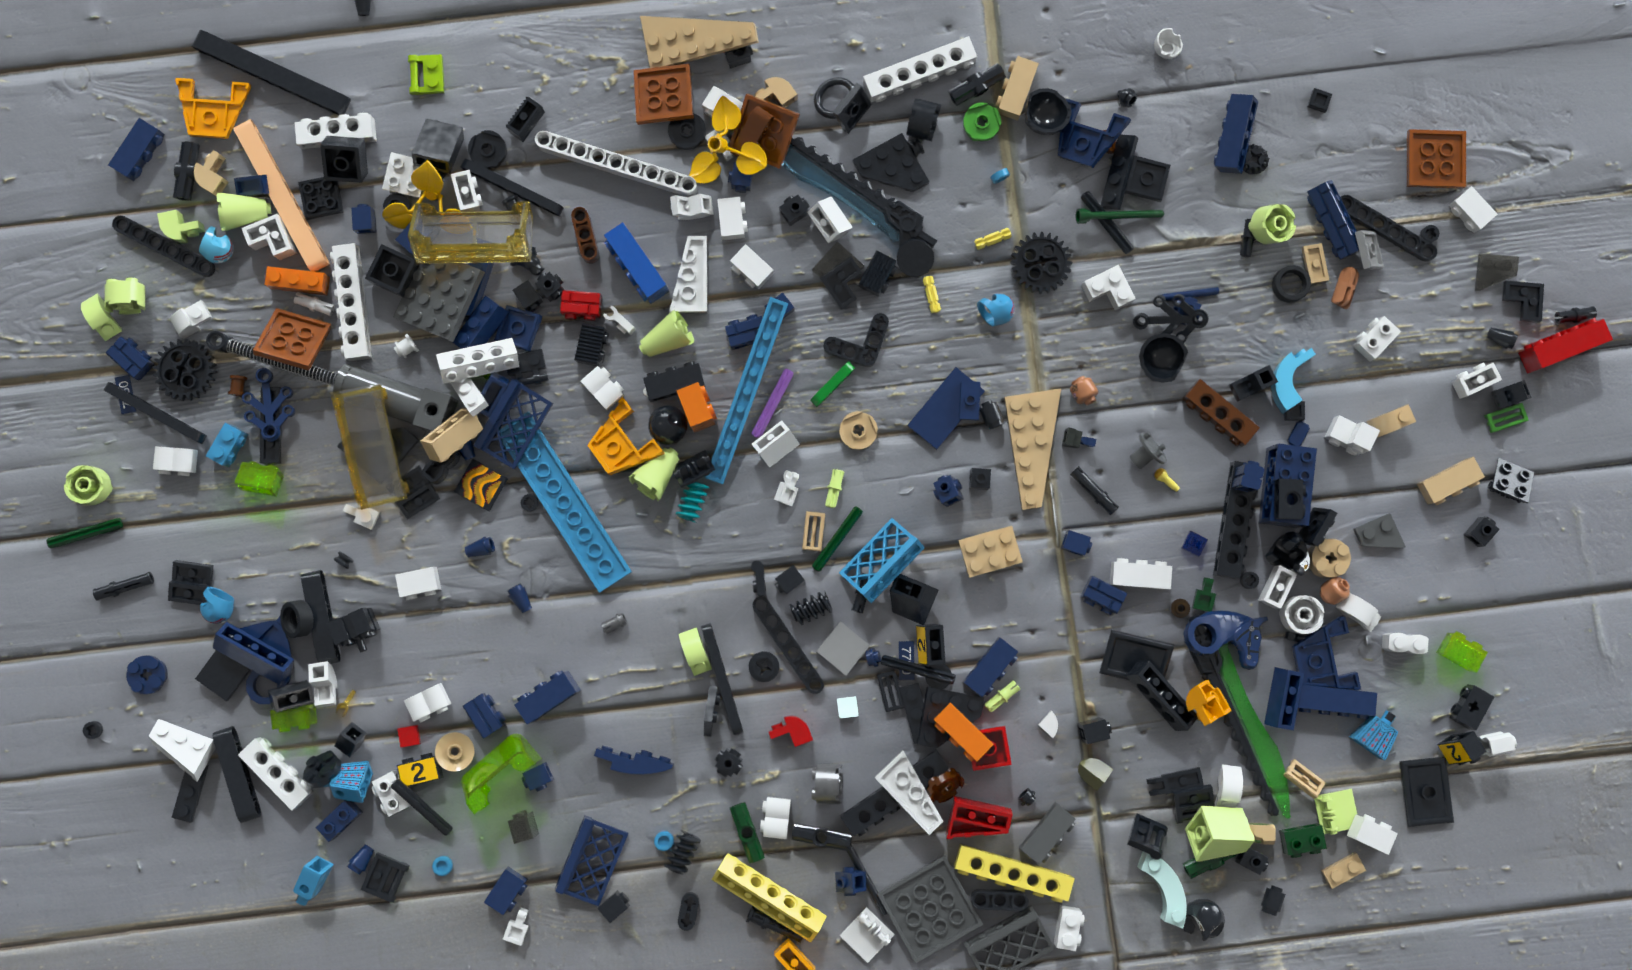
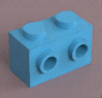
M224 423L206 457L222 466L230 467L236 460L240 448L244 446L249 434L231 424Z

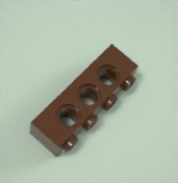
M1201 379L1197 380L1182 398L1188 408L1198 411L1200 413L1199 416L1204 421H1210L1214 424L1215 430L1220 434L1225 433L1230 438L1229 441L1237 447L1245 446L1260 428ZM1201 398H1206L1209 401L1208 407H1204L1201 404ZM1216 410L1223 412V419L1216 417ZM1232 422L1238 424L1237 432L1231 429Z

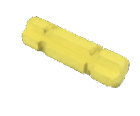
M1005 228L1001 232L997 231L984 236V238H978L974 241L975 246L980 250L985 248L986 245L988 247L999 243L1002 239H1010L1011 232L1009 228Z
M926 276L923 278V283L926 286L925 291L928 303H930L931 313L940 312L941 307L940 303H938L936 287L933 285V276Z

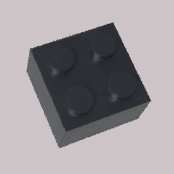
M326 136L320 144L324 180L362 183L368 174L365 138Z
M381 244L365 279L404 298L405 291L409 287L413 274L420 263Z

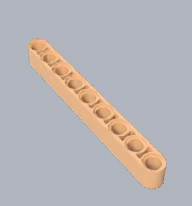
M249 119L234 127L233 129L257 174H267L268 195L308 269L317 272L330 265L254 122Z

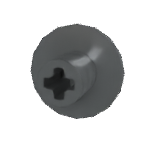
M1142 432L1139 435L1143 446L1130 455L1132 462L1139 469H1142L1153 459L1160 464H1164L1167 461L1163 450L1166 449L1165 445L1161 444L1158 446L1150 437L1151 434L1149 432Z

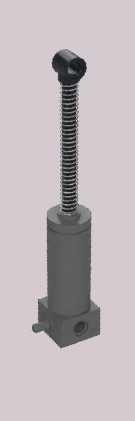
M213 331L206 337L208 347L217 352H230L242 355L244 358L247 357V359L257 360V362L270 364L275 368L278 367V369L281 368L288 372L297 373L299 376L304 375L306 378L309 377V379H316V381L328 383L330 386L333 385V397L335 399L411 423L425 431L423 438L454 415L458 400L450 395L428 388H418L348 364H344L336 374L327 371V369H319L313 365L308 371L253 355L254 346L246 345L244 342H236L233 337L219 331ZM222 338V343L216 346V340Z

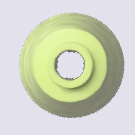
M217 193V202H219L218 215L222 231H228L268 218V214H272L271 204L266 203V199Z
M671 311L640 341L641 345H639L641 352L652 357L694 343L693 334L691 331L688 333V324L678 311Z
M671 447L669 449H662L665 452L664 455L647 461L629 476V481L632 484L636 482L638 484L637 489L652 500L657 499L659 501L662 498L678 464L679 454Z

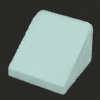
M856 696L837 699L839 718L859 716Z

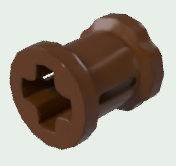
M230 375L231 387L228 395L242 396L244 394L245 381H247L248 377Z

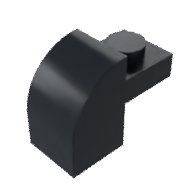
M1268 365L1229 384V387L1238 402L1277 383L1278 380L1271 366Z
M1525 380L1491 392L1497 409L1532 398Z

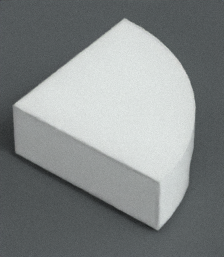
M1050 711L1038 725L1054 738L1058 729V721L1055 714Z

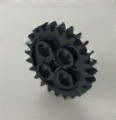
M1034 232L1032 239L1026 235V242L1020 240V246L1014 247L1018 253H1012L1011 256L1015 259L1010 261V264L1015 265L1011 272H1017L1013 278L1021 279L1018 285L1025 283V290L1030 286L1031 293L1038 289L1039 294L1042 293L1043 289L1049 293L1050 287L1054 291L1057 290L1056 284L1062 286L1064 283L1061 279L1067 280L1068 276L1065 273L1071 272V269L1067 266L1072 265L1071 261H1067L1072 255L1065 253L1069 247H1062L1064 241L1058 243V236L1051 239V233L1044 237L1043 232L1040 233L1039 237ZM1050 248L1053 254L1048 256L1044 254L1043 249ZM1025 253H1033L1034 259L1028 260L1025 257ZM1052 258H1057V261L1046 262L1043 267L1041 264H1036L1039 259H1041V262H1045ZM1036 264L1029 268H1025V265ZM1055 266L1057 273H1050L1048 267ZM1035 270L1038 272L1039 277L1032 278L1029 272Z
M177 339V345L174 342H170V348L163 346L164 353L158 351L161 358L154 359L158 365L152 366V368L157 370L153 376L159 378L155 381V384H162L159 390L165 391L167 396L172 395L173 399L179 397L181 401H184L185 398L192 401L193 395L196 398H200L199 392L206 394L204 388H212L209 381H215L211 377L212 374H217L216 371L212 370L217 364L211 362L215 357L208 355L210 350L204 349L205 345L201 343L198 345V342L195 340L190 342L189 339H185L183 343L182 340ZM182 354L181 361L177 362V355ZM200 360V366L194 368L195 361ZM175 371V378L170 380V374ZM193 378V384L188 386V380Z

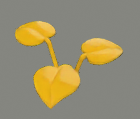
M725 96L718 100L712 114L714 129L723 132L710 137L708 140L710 152L697 154L692 162L689 176L694 178L697 183H710L719 177L721 166L717 163V153H724L726 150L739 155L736 165L743 174L753 175L767 166L766 154L758 144L746 142L742 145L741 151L728 147L727 140L722 138V136L728 133V129H736L741 122L740 109Z
M428 160L415 169L411 175V181L414 186L419 190H425L415 205L408 210L403 203H392L382 212V217L385 221L397 228L405 229L414 219L411 213L415 211L425 197L432 201L439 199V213L442 217L438 219V224L444 231L450 234L462 235L473 230L469 219L460 210L447 209L445 213L443 212V195L441 194L443 180Z

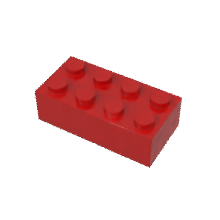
M1593 318L1523 346L1524 351L1518 354L1528 374L1612 341L1613 338L1605 320L1596 321V318Z

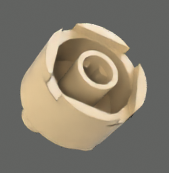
M1325 539L1319 547L1311 546L1308 549L1310 555L1309 568L1318 577H1338L1349 568L1351 562L1349 547L1337 539ZM1327 555H1329V557L1331 558L1330 561L1326 559Z

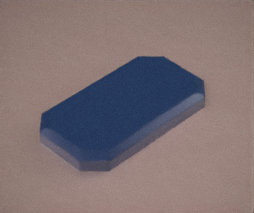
M1302 421L1296 422L1288 438V443L1294 446H1301L1310 429L1309 425Z

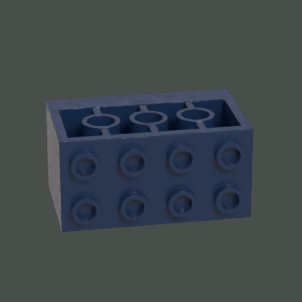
M1279 443L1266 448L1259 524L1291 528L1309 526L1317 448ZM1274 480H1303V484L1306 486V494L1303 496V504H1305L1306 511L1303 519H1274ZM1289 494L1287 502L1290 505L1294 503V498Z

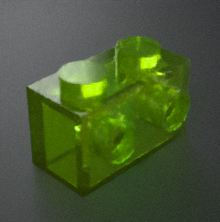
M254 461L249 463L242 462L235 479V484L242 491L277 497L284 476L277 466H264Z
M1455 631V633L1446 634L1436 653L1469 672L1477 673L1488 652L1482 649L1483 646L1475 641L1471 643L1466 640L1465 635Z
M314 704L298 706V708L294 707V709L291 707L290 710L287 708L286 711L283 709L282 712L279 710L278 713L275 710H270L272 730L279 729V733L291 731V727L298 726V730L309 729L310 724L317 723Z

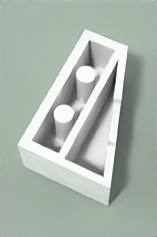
M158 719L149 735L152 745L169 759L173 760L183 771L192 776L196 782L199 780L215 750L213 739Z

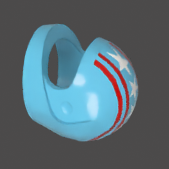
M210 226L201 241L199 253L211 263H224L233 255L234 245L227 235L216 237L217 228Z

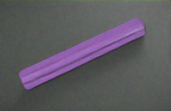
M784 369L752 431V436L760 438L763 435L793 377L791 370Z

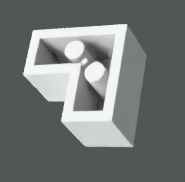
M278 214L241 228L248 246L254 250L269 245L273 256L279 260L297 254L292 238Z
M1119 265L1084 281L1081 285L1089 302L1107 294L1115 311L1136 299Z
M1339 415L1333 418L1324 438L1328 439L1331 445L1336 447L1342 446L1346 448V452L1356 456L1371 450L1380 430L1364 422L1356 424Z

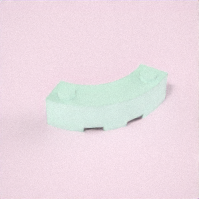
M1142 852L1137 867L1148 873L1160 888L1162 893V913L1160 918L1164 922L1183 929L1187 905L1184 889L1178 876L1161 858L1155 860L1150 857V854Z

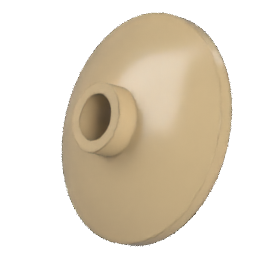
M448 733L436 745V760L442 768L448 771L463 770L473 760L474 745L470 738L462 733ZM453 748L459 750L457 755H452L451 750Z

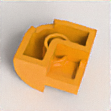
M1205 680L1193 687L1186 697L1188 712L1195 709L1198 719L1204 726L1232 711L1218 687L1214 688L1209 680Z

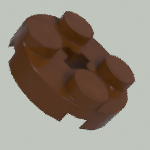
M950 768L940 776L932 777L928 781L927 793L932 802L935 803V800L938 803L946 802L957 794L956 790L959 786L961 789L964 786V778L954 768Z

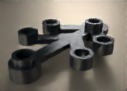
M1176 294L1172 299V303L1174 306L1180 307L1188 315H1180L1166 302V298L1163 295H1157L1153 300V304L1156 307H1160L1169 316H1148L1145 313H1139L1133 319V325L1135 328L1142 330L1148 324H1170L1159 334H1172L1181 323H1189L1183 331H1179L1176 334L1178 338L1180 334L1185 337L1182 340L1184 343L1188 335L1195 328H1203L1207 325L1209 316L1202 309H1193L1185 302V297L1182 294ZM1160 298L1163 303L1159 304L1156 299ZM1175 298H1180L1182 302L1177 303ZM1197 315L1202 317L1201 321L1196 319ZM1140 317L1145 319L1144 323L1140 322Z

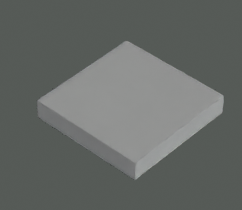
M1364 230L1355 232L1363 268L1368 270L1383 269L1384 264L1376 232Z
M840 621L816 652L843 674L847 675L870 645Z

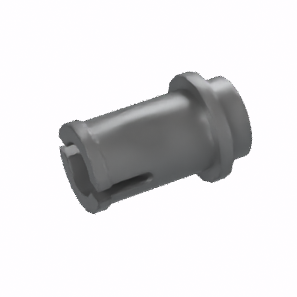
M617 613L615 617L602 622L601 625L603 629L605 628V633L608 634L619 627H625L627 620L623 613Z

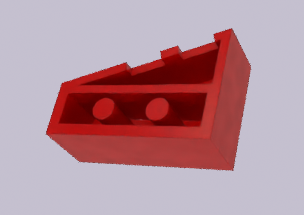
M954 796L946 829V839L964 836L966 838L975 835L1009 833L1013 816L1012 810L1003 806Z

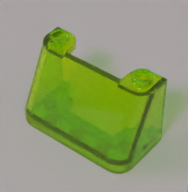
M516 733L508 736L461 778V786L466 804L474 815L490 804L488 793L492 789L487 785V782L508 764H511L518 771H525L542 759L521 734Z

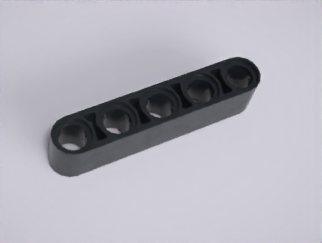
M322 570L301 574L305 602L308 603L313 613L314 622L311 633L317 662L328 661L330 664L338 663L341 660L339 646L334 644L326 623L333 621L324 573Z
M231 726L213 732V741L237 819L240 823H244L261 817V808L248 766L238 756L242 751V746L235 727Z

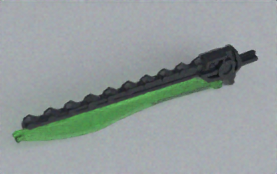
M1196 614L1194 616H1191L1190 618H1188V621L1190 622L1191 620L1197 618L1199 615ZM1198 625L1194 631L1196 635L1195 640L1201 646L1209 647L1212 642L1211 632L1209 630L1206 631L1204 626ZM1228 643L1210 655L1199 656L1189 650L1200 675H1202V679L1204 681L1209 680L1214 688L1218 687L1232 710L1225 715L1223 723L1226 726H1232L1231 738L1235 742H1240L1238 753L1242 757H1247L1245 768L1249 771H1254L1253 783L1256 786H1261L1260 798L1263 801L1269 802L1267 813L1271 816L1279 815V810L1269 789V786H1271L1283 816L1287 819L1290 818L1289 788L1287 778L1283 776L1285 768L1280 752L1259 720L1246 695L1231 657ZM1220 671H1221V673H1222V675H1223V678H1224V680H1225V682H1226V685H1227V687H1228V689H1229V692H1230V694H1231V696H1232V698H1233V701H1234V703H1235V705H1236V708H1237V710H1238V712H1239V715H1240V717H1241V719H1242V722H1243V724H1244V726H1245V729H1246V731H1247V733H1248V735H1249V738H1250V740H1251V742H1252V745H1253V747H1254V749H1255V752H1256V754H1257V756H1258V759H1259V761H1260V763H1261V766H1262V768H1263V770H1264V772H1265V775H1266V777H1267L1266 779H1265L1264 776H1263V773H1262V771H1261V769H1260V766H1259V764H1258V762H1257V759H1256V757H1255V755H1254V753H1253V750H1252V748H1251V746H1250V743H1249V741H1248V739H1247V736H1246V734H1245V732H1244V729H1243V727H1242V725H1241V722H1240V720H1239V718H1238V716H1237V713H1236V711H1235V709H1234V706H1233V704H1232V702H1231V699H1230V697H1229V695H1228V692H1227V690H1226V688H1225V685H1224V683H1223V681H1222V679H1221V676H1220V674H1219Z

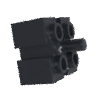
M360 608L346 616L326 623L335 645L341 644L342 647H348L357 644L360 653L367 650L363 638L367 639L375 636V631L380 630L372 608Z

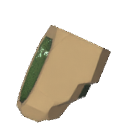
M1248 823L1254 835V843L1263 845L1275 844L1276 828L1273 824Z

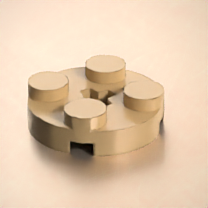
M855 411L844 417L840 425L839 434L843 443L850 449L863 450L871 446L875 441L878 427L872 416ZM857 425L859 428L863 427L864 429L861 436L853 433Z

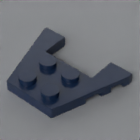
M1065 98L1071 107V117L1069 123L1060 132L1058 156L1094 168L1129 125L1131 119L1114 113L1106 131L1076 123L1075 119L1081 104Z
M1339 616L1292 646L1297 672L1304 673L1302 685L1361 690L1358 672L1338 675L1330 638L1349 633L1346 616Z

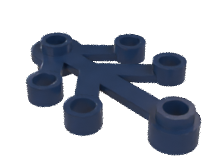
M260 368L256 372V379L262 383L264 405L255 399V396L250 392H245L242 395V400L263 413L266 423L258 419L257 414L253 411L245 412L244 419L261 429L263 439L268 442H274L281 435L280 427L288 417L295 415V408L291 405H285L282 408V413L274 421V413L286 399L293 396V390L288 386L282 387L280 394L272 402L270 382L273 380V373L267 368ZM268 374V379L263 380V376ZM289 390V394L285 396L284 391ZM251 395V400L246 401V397ZM288 408H291L290 414H286ZM253 414V418L248 420V416ZM274 429V434L270 436L269 431Z

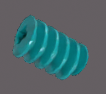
M693 482L690 485H686L689 490H683L687 497L680 498L684 502V504L678 505L682 511L675 514L679 518L697 523L693 518H700L696 511H702L698 504L705 503L701 496H707L703 489H709L710 487Z

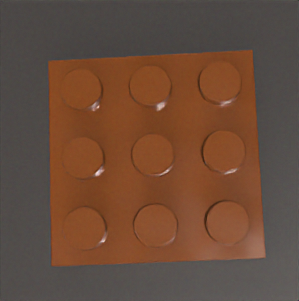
M689 63L634 70L636 122L638 125L694 118L691 67Z
M746 94L741 108V122L734 129L729 147H733L752 111L759 106L774 116V120L759 146L766 154L767 164L781 169L800 114Z
M1409 129L1407 131V187L1464 189L1466 187V131Z
M276 308L253 349V355L309 371L331 330V324Z

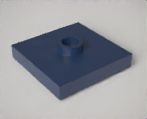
M506 305L505 310L509 313L499 325L494 341L512 338L515 348L530 352L543 316Z

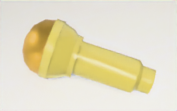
M1159 468L1155 471L1154 477L1156 480L1164 482L1175 492L1180 489L1178 484L1168 476L1165 469Z

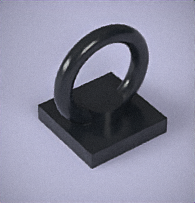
M842 77L831 78L822 83L814 96V106L817 112L825 118L837 119L843 131L848 134L872 105L861 85L858 83L854 85L850 80ZM834 85L845 86L849 90L848 94L834 111L826 110L821 103L823 93Z

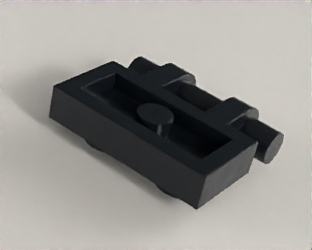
M542 349L517 354L519 367L507 370L508 376L516 375V380L523 383L524 386L534 383L538 385L542 384L543 381L549 380L547 373L540 374L539 370L546 368ZM533 371V376L523 378V373Z

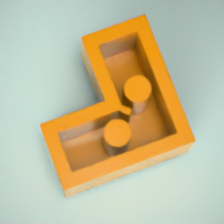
M790 938L785 940L774 951V956L785 967L783 970H815V966Z

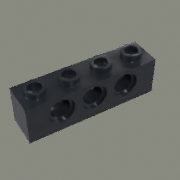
M1150 661L1137 662L1126 675L1175 731H1188L1198 719L1194 710L1188 712L1186 701Z

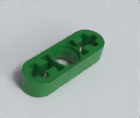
M848 361L810 401L816 407L820 406L855 370V367Z

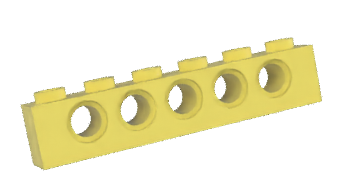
M963 844L959 845L954 863V868L958 869L957 873L968 876L969 873L976 875L977 879L987 881L989 878L995 880V884L1005 887L1007 884L1014 886L1013 889L1025 892V889L1031 890L1035 896L1044 897V895L1051 896V900L1060 903L1063 900L1069 901L1075 879L1071 875ZM976 858L980 859L981 865L978 868H972L971 861ZM998 864L1000 867L999 871L995 874L990 873V866ZM1011 870H1018V876L1015 879L1008 877ZM1030 875L1037 876V881L1034 884L1027 883ZM1050 880L1056 882V886L1052 890L1046 888V884Z
M728 853L711 879L809 942H812L819 933L827 917L820 910L810 906L804 900L796 897L785 888L780 887L769 878Z

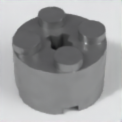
M817 764V768L812 769V780H815V788H812V800H816L817 804L842 803V799H838L839 795H843V772H839V769L842 768L841 764Z

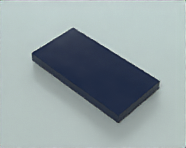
M957 367L953 369L907 425L936 450L961 421L959 420L961 381H973ZM980 387V397H981L982 394L985 392V390Z

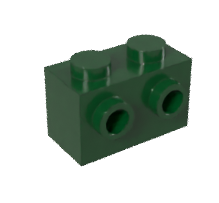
M1318 823L1279 830L1283 853L1291 858L1301 857L1302 853L1306 852L1318 854L1321 853L1322 849H1327L1323 826Z

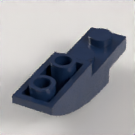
M602 745V748H596L594 754L595 757L611 761L610 770L622 773L653 774L672 769L674 763L670 762V758L664 756L656 758L652 756L653 753L646 750H641V753L636 752L635 757L631 758L632 754L623 751L618 754L613 752V748Z

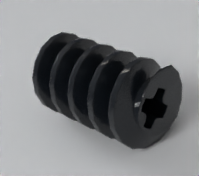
M818 592V599L811 595L810 602L803 598V605L796 601V608L789 604L795 621L804 625V618L811 622V615L818 619V613L822 616H825V610L832 613V607L826 592L825 596Z
M681 830L684 834L676 836L680 842L673 843L677 850H670L674 856L667 857L671 863L664 864V867L683 875V873L688 872V868L685 865H691V860L688 858H694L695 856L692 851H697L698 849L694 843L698 844L701 840L697 836Z

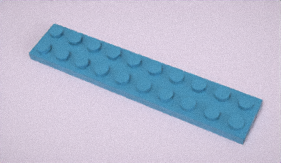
M526 412V413L523 414V415H524V416H528V415H531V414H530L529 412ZM533 417L525 419L527 430L534 428L536 423ZM521 420L512 422L514 433L524 431ZM509 425L500 429L501 436L511 434ZM539 428L520 460L518 467L598 592L601 593L632 573V570ZM525 434L515 435L517 446L524 445L526 442ZM512 437L502 439L506 449L514 447ZM515 450L508 451L513 460H515Z

